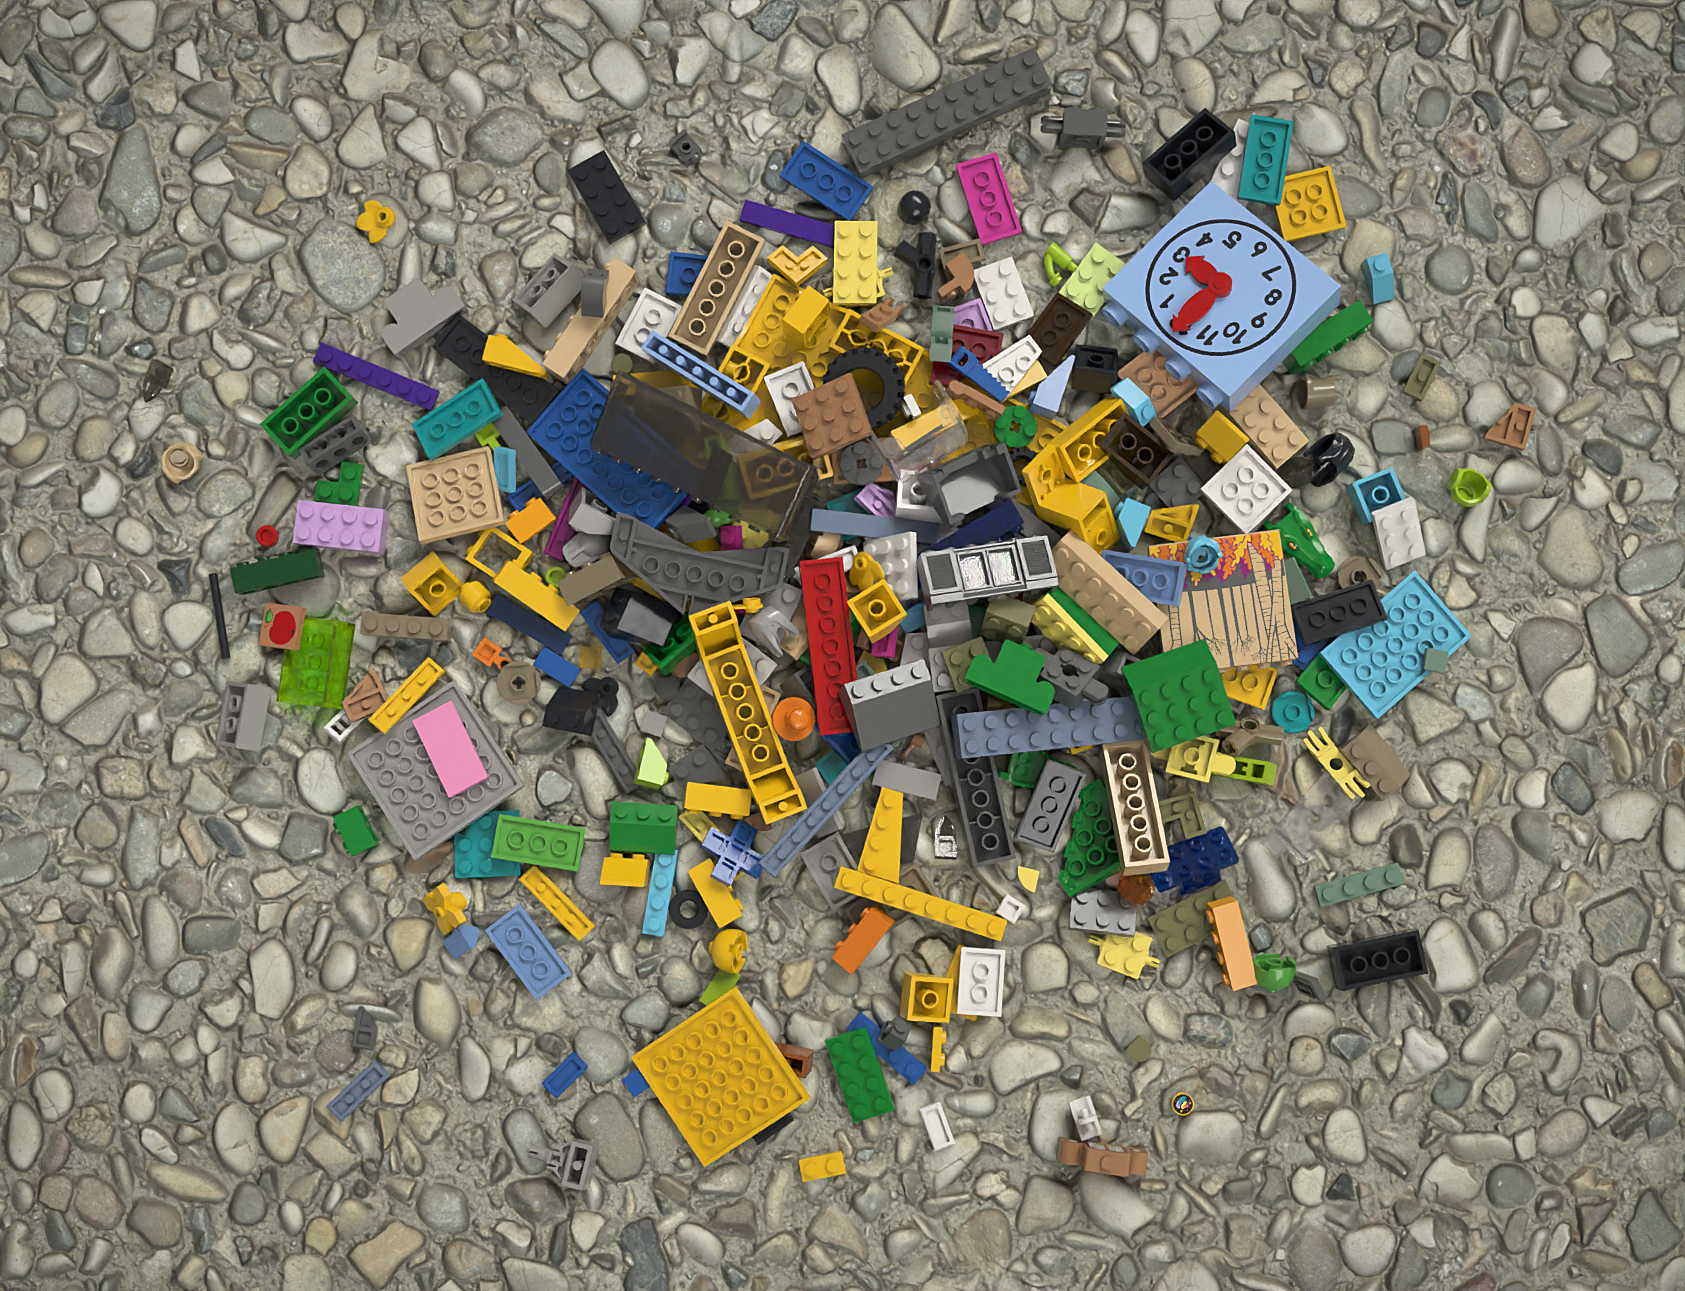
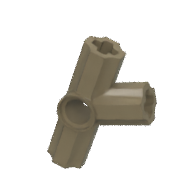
M1246 717L1241 721L1235 720L1236 725L1218 730L1215 733V736L1227 737L1223 741L1222 747L1226 754L1233 757L1234 755L1238 756L1245 748L1253 746L1257 742L1281 746L1284 727L1260 724L1256 718Z

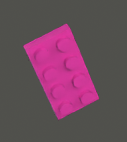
M997 152L956 164V170L981 245L984 246L1022 234Z

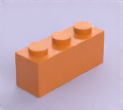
M876 904L871 909L869 907L865 908L859 916L862 919L859 924L856 925L854 923L846 932L849 935L845 941L840 940L833 948L836 953L832 956V959L851 975L858 969L895 922L891 916Z

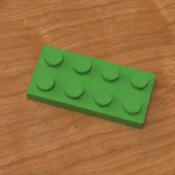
M499 814L491 857L578 871L586 828Z

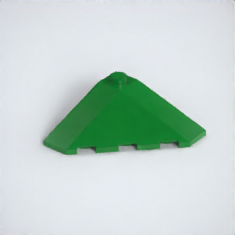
M1100 778L1080 791L1081 805L1079 812L1075 811L1071 826L1074 828L1072 840L1067 842L1064 858H1067L1064 871L1060 870L1058 877L1069 897L1121 872L1107 791Z

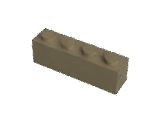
M362 612L360 634L372 637L451 642L453 621L444 618Z

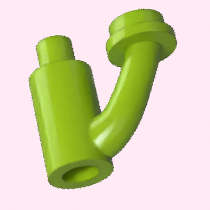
M1054 242L1044 253V266L1050 280L1049 286L1052 285L1055 288L1062 280L1059 272L1055 274L1053 262L1063 270L1067 268L1072 273L1078 267L1072 262L1073 257Z

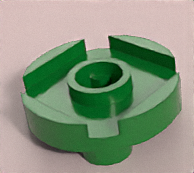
M1021 405L1009 406L1005 408L999 420L995 419L993 426L994 436L999 443H1005L1008 448H1024L1033 440L1037 432V423L1033 414L1025 409V407ZM1012 422L1020 424V432L1010 431L1009 428L1012 426Z

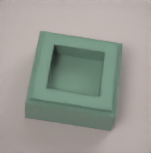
M1425 648L1422 670L1444 674L1446 672L1449 652Z

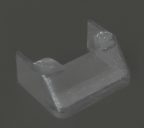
M939 380L934 382L932 390L941 402L936 410V416L941 425L907 447H904L902 442L895 437L887 438L882 442L878 440L874 432L866 437L894 480L898 483L911 481L918 474L928 470L967 443L968 431L958 408Z

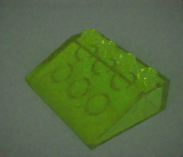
M305 618L299 651L284 649L277 702L343 710L341 703L345 699L356 624L338 620Z

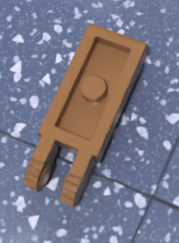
M889 297L883 304L880 303L862 314L859 322L877 333L895 322L903 313L905 307L900 304L893 311L891 307L894 299Z
M956 380L951 381L946 391L952 399L964 400L968 407L980 409L990 419L999 420L1005 410V406Z

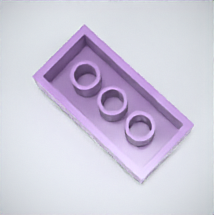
M298 500L293 543L305 547L384 555L390 513L384 509Z

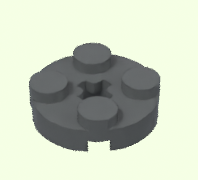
M859 441L851 444L841 455L840 468L842 475L853 485L864 486L872 484L879 478L882 472L883 459L881 453L870 443ZM864 458L867 468L857 469L858 464L856 460Z

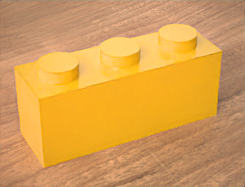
M686 782L682 808H687V813L700 814V810L709 811V816L722 817V813L731 814L730 818L743 820V816H749L752 794L747 789Z
M711 857L687 872L718 927L721 928L743 915L742 910L745 908L740 899H735L731 891L734 890L732 885L727 887L709 877L717 862V859L713 861Z

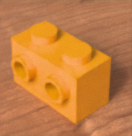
M532 498L525 503V509L521 512L516 510L507 517L509 519L506 522L507 527L522 545L557 520L542 498Z

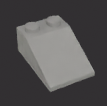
M582 486L570 506L569 524L578 532L612 535L617 513L591 490Z
M966 600L956 602L950 608H946L945 604L935 605L933 610L928 612L926 605H923L929 648L959 645L972 640Z

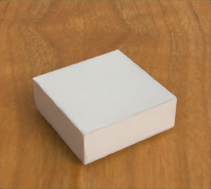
M1006 894L995 913L1015 924L1025 905Z

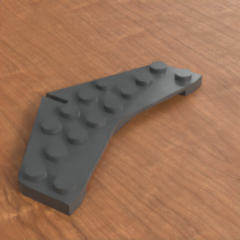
M617 512L610 543V550L614 556L683 615L688 595L692 596L688 616L727 601L733 603L744 598L778 589L783 583L790 549L783 547L698 552L638 519Z

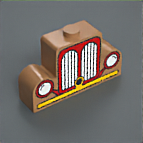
M1059 1136L1056 1159L1063 1164L1079 1165L1084 1171L1128 1177V1173L1146 1175L1149 1152L1142 1148L1088 1140L1081 1141V1139Z

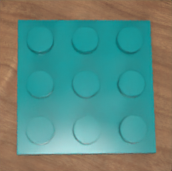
M520 810L489 811L471 824L465 836L459 833L454 835L455 878L522 875L521 862L491 857L498 815L520 817Z

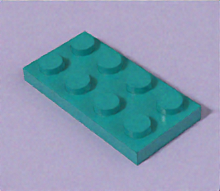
M1251 114L1237 199L1275 206L1281 204L1294 121Z
M480 379L412 423V426L428 458L433 461L503 416L486 381Z

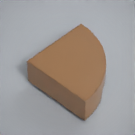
M760 811L744 818L748 825L758 831L773 829L770 823L765 824Z

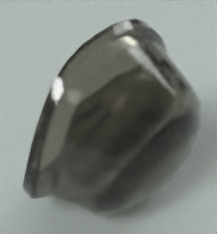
M1293 457L1279 467L1278 476L1291 489L1298 490L1304 488L1312 481L1315 464L1308 458Z

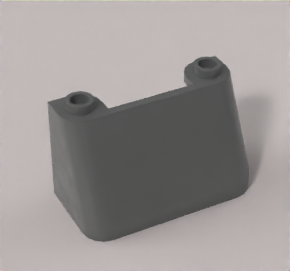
M1005 443L982 445L917 475L921 488L944 525H949L950 527L962 524V519L965 518L964 515L995 500L1003 499V502L1014 500L1016 494L1023 492Z

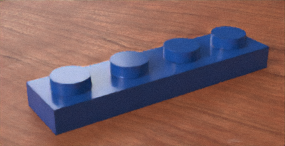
M860 1011L846 1029L851 1031L867 1025L876 1054L914 1085L927 1070V1066L903 1046L894 1051L877 1042L881 1028Z

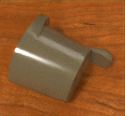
M1301 373L1298 381V403L1301 410L1333 406L1335 401V384L1333 380H1342V375L1336 374L1325 378H1311L1307 373Z

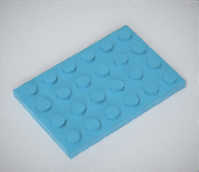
M1416 571L1411 572L1380 599L1388 617L1387 621L1337 636L1318 653L1375 720L1381 717L1431 673V671L1422 670L1425 648L1449 652V657L1472 637Z

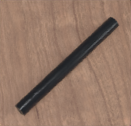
M217 573L209 574L221 657L222 659H228L231 657Z

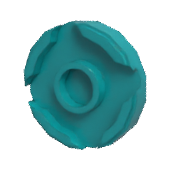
M1287 691L1279 694L1271 706V719L1274 725L1284 727L1283 732L1288 734H1297L1305 731L1315 717V710L1311 699L1299 691Z

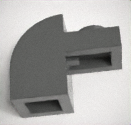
M588 268L586 274H584L581 291L582 316L604 317L607 305L606 289L609 281V270Z

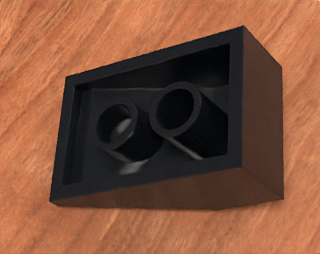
M615 588L599 626L611 638L665 648L680 612L672 605L641 593Z

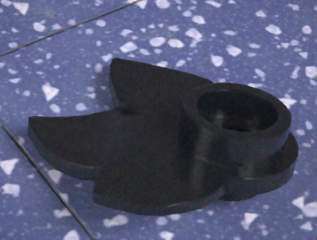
M609 676L602 679L591 677L584 681L581 687L585 691L600 694L597 710L601 708L607 717L611 716L619 704L616 696L619 691L618 682ZM605 684L610 686V691L605 690Z

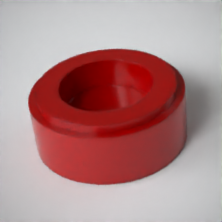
M265 525L258 529L256 539L264 547H273L279 541V532L276 528Z

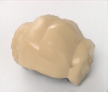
M177 442L169 446L162 454L161 470L169 480L179 484L182 480L191 479L194 473L200 469L203 454L190 442Z

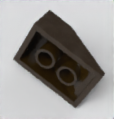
M1125 412L1098 444L1124 476L1142 491L1151 484L1174 454V452L1166 448L1164 443Z

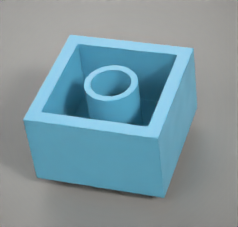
M1393 467L1346 486L1362 526L1373 522L1371 512L1406 499Z

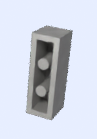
M887 756L876 767L872 785L936 800L942 776L937 774L938 769L925 767V770L916 768L917 764L904 761V765L895 763V758Z

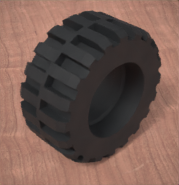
M871 348L850 349L843 354H839L828 365L826 374L822 378L823 384L858 369L874 371L883 382V397L875 407L865 411L872 430L880 428L893 420L902 407L903 398L906 393L905 379H903L902 371L891 357L881 351Z

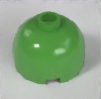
M1266 953L1256 955V960L1252 958L1255 979L1258 985L1265 988L1267 992L1277 993L1279 990L1290 986L1295 978L1296 962L1291 957L1286 956V960L1279 958V954Z

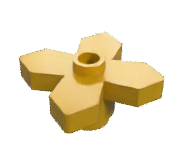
M445 883L437 886L431 893L422 898L428 910L432 911L437 917V925L443 935L450 933L466 921L462 913L467 906L466 898L461 892L450 893Z

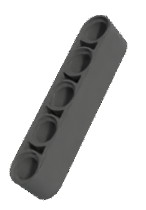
M505 405L500 409L503 416L492 423L510 449L516 450L517 459L546 500H548L565 487L513 413Z

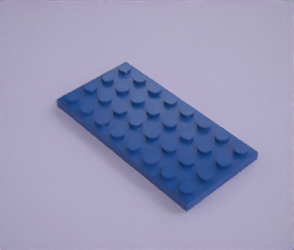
M583 368L526 431L529 436L615 513L628 514L656 530L705 476Z

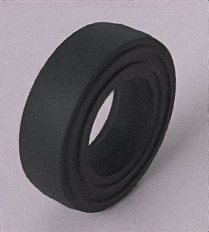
M683 890L677 893L670 901L669 915L678 927L693 929L705 921L708 915V907L699 892ZM685 901H692L697 906V913L692 918H686L680 912V906Z

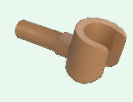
M919 734L914 735L908 747L900 755V758L904 760L914 746L921 748L925 737Z

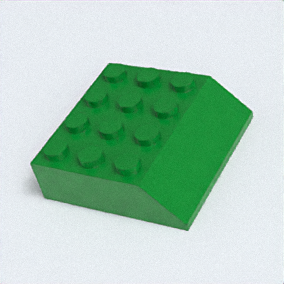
M1204 639L1120 667L1148 751L1155 753L1236 725L1216 660Z

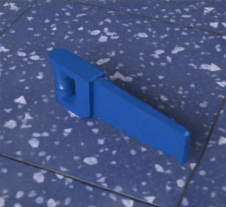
M961 346L951 357V362H946L965 378L968 377L999 402H1002L1010 393V391L1006 390L1005 386H1001V382H997V378L992 377V373H988V370L984 369L982 364H979L976 356L964 346ZM963 356H966L968 361L961 367L957 363Z

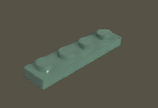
M1395 862L1314 885L1313 888L1319 907H1324L1405 883L1399 863Z

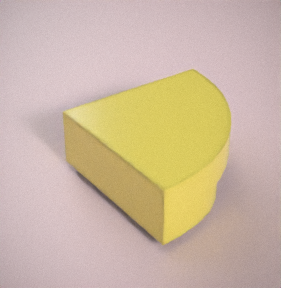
M1018 866L1017 873L1020 882L1026 889L1035 893L1040 871Z

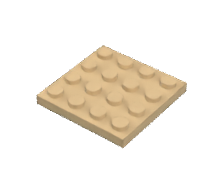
M490 446L439 457L433 461L427 460L406 465L420 544L506 524Z

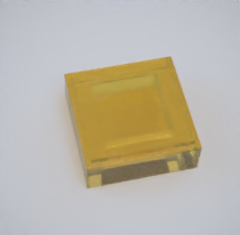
M580 647L579 668L602 669V647Z

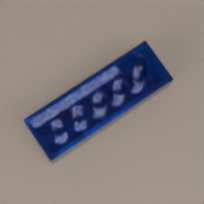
M1009 500L924 551H941L948 547L960 549L969 544L980 546L990 541L1001 543L1005 541L1004 536L1007 534L1015 535L1024 530L1023 525L1026 522L1014 501ZM968 557L960 558L961 566L968 562L966 560ZM917 569L918 590H920L922 587Z

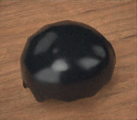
M919 190L907 192L898 203L897 213L899 218L906 224L917 225L926 219L930 213V200Z

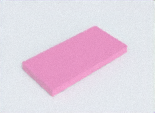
M452 701L413 720V724L449 798L489 778Z

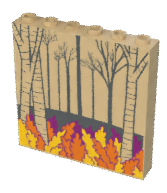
M1279 529L1211 538L1218 542L1222 557L1218 559L1219 565L1207 574H1199L1198 572L1186 569L1180 607L1154 603L1168 617V620L1158 630L1161 653L1204 639L1216 660L1220 674L1227 673V669L1235 668L1236 672L1247 671L1249 666L1256 665L1258 669L1270 668L1272 663H1279V666H1288L1293 664L1292 661L1298 659ZM1190 541L1148 546L1147 556L1185 563L1183 557Z

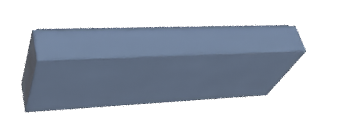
M375 1060L326 1107L342 1122L391 1075Z

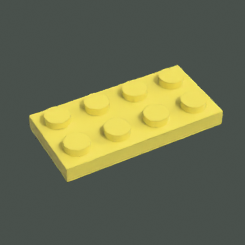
M835 221L833 305L876 306L878 221Z
M1048 593L1029 603L1036 607L1031 622L1042 631L1046 638L1050 639L1057 646L1058 650L1064 645L1097 665L1106 660L1108 655Z

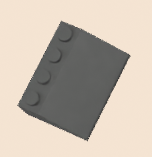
M924 659L844 684L838 690L861 752L941 725L932 680Z

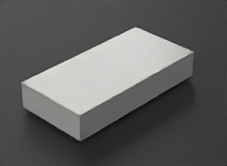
M940 1101L919 1108L934 1151L955 1144Z

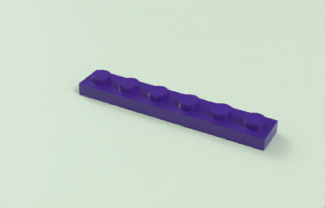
M322 342L313 360L317 365L326 367L329 370L429 411L433 410L440 394L439 390Z

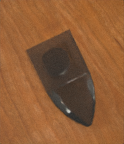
M158 359L151 360L144 378L143 397L146 403L153 400L162 388H167L174 370Z
M944 815L935 830L934 859L956 860L957 841L955 828L950 819Z

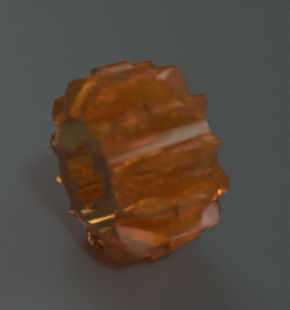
M1146 874L1121 875L1117 890L1120 892V897L1126 898V902L1130 901L1134 905L1138 903L1143 906L1152 899L1156 884L1152 882V877H1147Z

